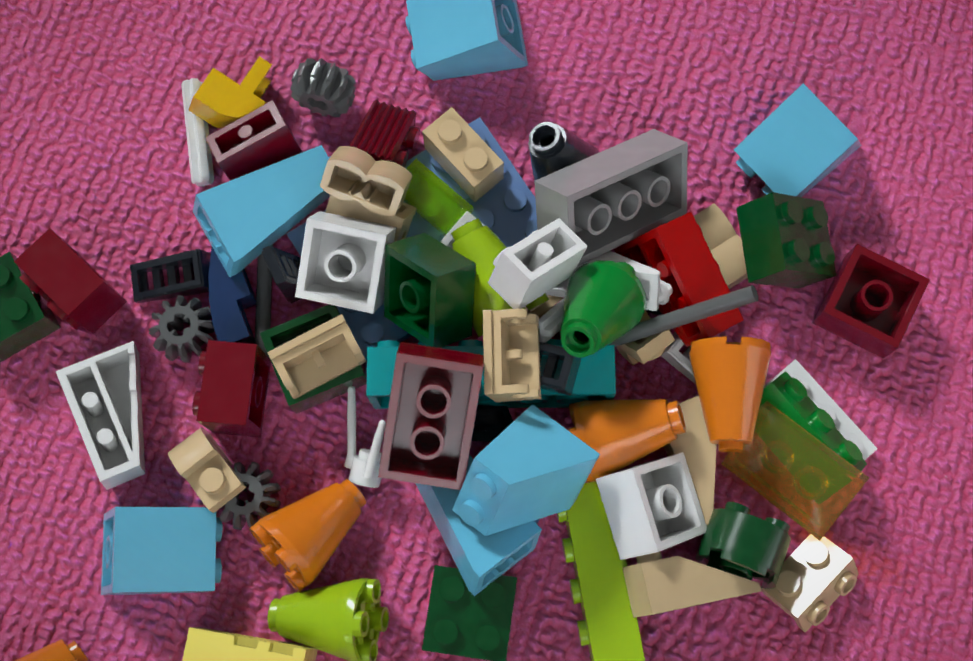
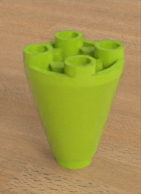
M478 218L451 232V235L455 241L452 244L453 250L476 263L472 326L478 337L483 336V310L512 309V307L488 284L495 268L493 265L494 259L507 247L487 225L483 226ZM545 293L526 305L529 311L550 299Z
M360 578L286 594L281 599H273L268 610V626L272 632H278L284 638L347 661H376L380 632H385L388 628L389 610L387 607L381 606L380 581L378 579Z

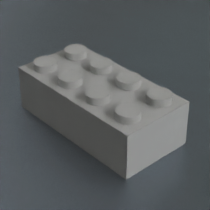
M652 129L535 180L537 230L560 218L588 246L577 265L579 266L686 214L688 143Z

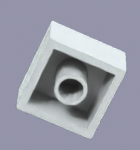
M322 211L308 217L295 297L374 314L384 303L385 245L394 242L396 227Z
M683 452L596 479L620 560L660 552L706 533L707 526Z

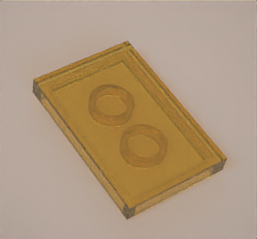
M768 401L759 409L752 443L744 445V451L729 452L721 463L819 541L869 479L868 476Z

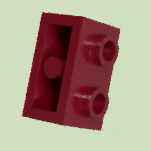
M273 100L206 137L218 165L230 181L302 153L291 129Z

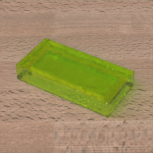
M417 158L406 168L413 176L404 201L416 207V212L444 236L447 235L466 211L470 213L474 211L471 204Z

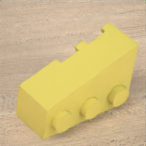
M189 627L182 661H316L318 650L306 645L201 627Z

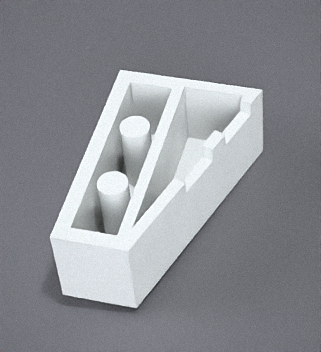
M134 341L56 371L99 481L106 490L144 475L145 458L140 359Z

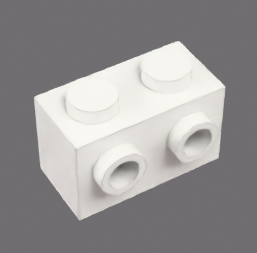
M558 218L540 230H535L520 242L502 250L493 261L495 268L488 284L512 309H521L570 278L588 246Z

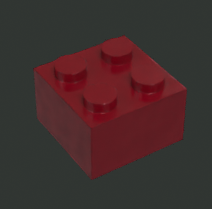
M51 228L14 261L24 271L19 278L33 292L39 293L48 302L46 305L61 320H66L76 330L83 326L94 334L127 302L79 253Z
M856 244L843 258L836 273L837 276L834 277L812 323L881 358H885L898 349L930 279Z
M208 340L207 351H202L200 354L198 370L199 375L203 376L201 391L195 392L192 411L193 415L197 416L196 421L213 433L261 438L271 361L257 344Z

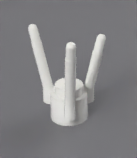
M349 386L347 401V456L344 467L351 469L349 481L352 483L378 488L382 479L378 477L382 454L380 453L386 422L384 420L379 421L371 450L360 449L359 455H356V389L354 386Z

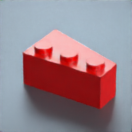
M691 211L614 249L621 256L659 270L660 279L672 286L673 293L669 296V302L664 305L659 304L658 309L662 315L730 293L720 272L719 264L714 259L703 237L702 230ZM735 308L673 329L685 346L688 347L693 341L712 338L744 319L739 309Z

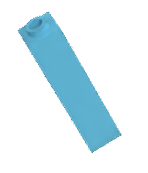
M322 145L196 194L193 213L229 277L239 273L262 254L263 248L274 244L330 197L320 187L327 161L331 157H328Z
M470 455L468 458L466 476L473 462V458ZM415 483L468 590L474 596L536 548L542 529L534 521L484 536L473 526L466 524L458 514L452 511L460 490Z

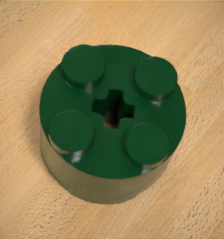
M728 501L724 509H713L709 523L706 525V533L703 534L696 553V560L701 562L706 558L709 560L707 566L752 580V578L763 580L761 588H775L791 542V537L788 535L790 526L776 518L767 517L763 520L750 515L751 510L748 507L736 502Z

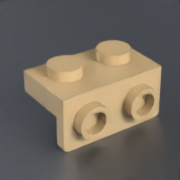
M814 530L783 563L776 587L773 589L761 588L764 595L794 618L797 626L806 632L812 625L817 626L824 621L830 611V606L840 595L845 596L854 588L859 573L853 557L817 530Z

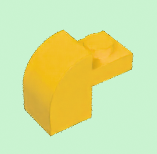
M259 56L240 85L213 68L193 96L188 110L212 126L222 129L265 105L266 102L261 97L272 81L266 77L272 64Z

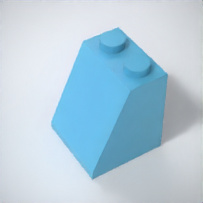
M406 0L408 16H406L405 21L407 29L412 36L414 48L411 50V59L415 68L433 81L528 66L517 0Z
M803 83L751 132L734 151L740 156L736 164L750 178L757 174L766 183V186L761 189L766 195L775 192L802 197L862 145L858 138Z
M532 404L473 459L452 511L458 514L466 524L473 526L484 536L569 510L575 503L600 454Z
M114 507L106 512L103 520L101 595L215 591V583H220L222 576L221 559L216 558V542L221 541L223 524L219 517H216L217 511L212 513L207 507Z

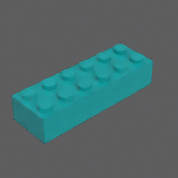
M550 339L546 342L547 344L563 347L559 339ZM384 340L377 342V347H367L366 396L374 409L389 408L396 355L400 345L399 341ZM462 340L458 342V346L441 347L442 349L484 355L483 342L479 340ZM421 341L418 342V345L426 346ZM607 345L595 354L581 358L571 396L541 389V399L495 402L484 394L483 367L477 405L529 408L533 404L537 408H569V404L583 400H613L616 395L615 345ZM542 355L540 376H543L548 356ZM559 360L554 376L556 380H559L564 362L562 360Z

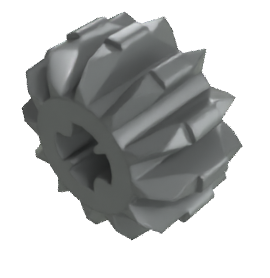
M307 58L305 62L299 64L298 69L293 74L290 88L292 90L291 97L298 101L301 107L310 109L312 113L317 112L324 117L328 115L340 117L341 114L347 113L349 107L352 106L355 98L356 80L351 75H348L347 69L337 67L335 62L331 64L323 58L318 61Z
M179 295L174 307L168 301H162V307L165 309L163 315L152 313V319L159 323V325L148 329L149 334L157 338L153 344L154 348L159 352L165 351V357L171 361L180 356L184 363H189L193 351L200 357L201 352L204 351L201 346L204 343L208 344V340H214L208 335L215 332L213 323L210 320L212 318L210 308H202V302L198 298H193L187 303V300ZM184 323H188L190 327L185 328L183 335L180 336L177 331L183 330Z
M237 462L234 464L235 473L246 487L249 486V491L255 494L253 501L246 500V506H244V501L239 499L238 494L220 508L225 509L221 512L219 520L226 523L233 519V528L236 530H242L246 521L250 528L258 522V516L263 518L270 513L266 510L268 505L279 508L281 504L279 500L270 498L271 494L281 490L278 483L268 484L274 475L273 472L267 469L260 473V465L256 462H251L247 472L242 463Z

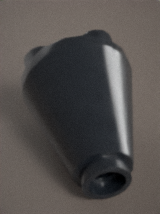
M552 122L539 123L529 134L528 146L534 181L600 153L594 146Z

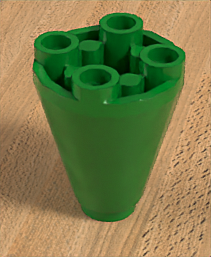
M596 260L583 264L571 276L565 293L561 324V343L567 353L578 358L595 354L627 334L639 324L646 309V293L639 278L635 276L634 268L626 262L616 263L614 261Z

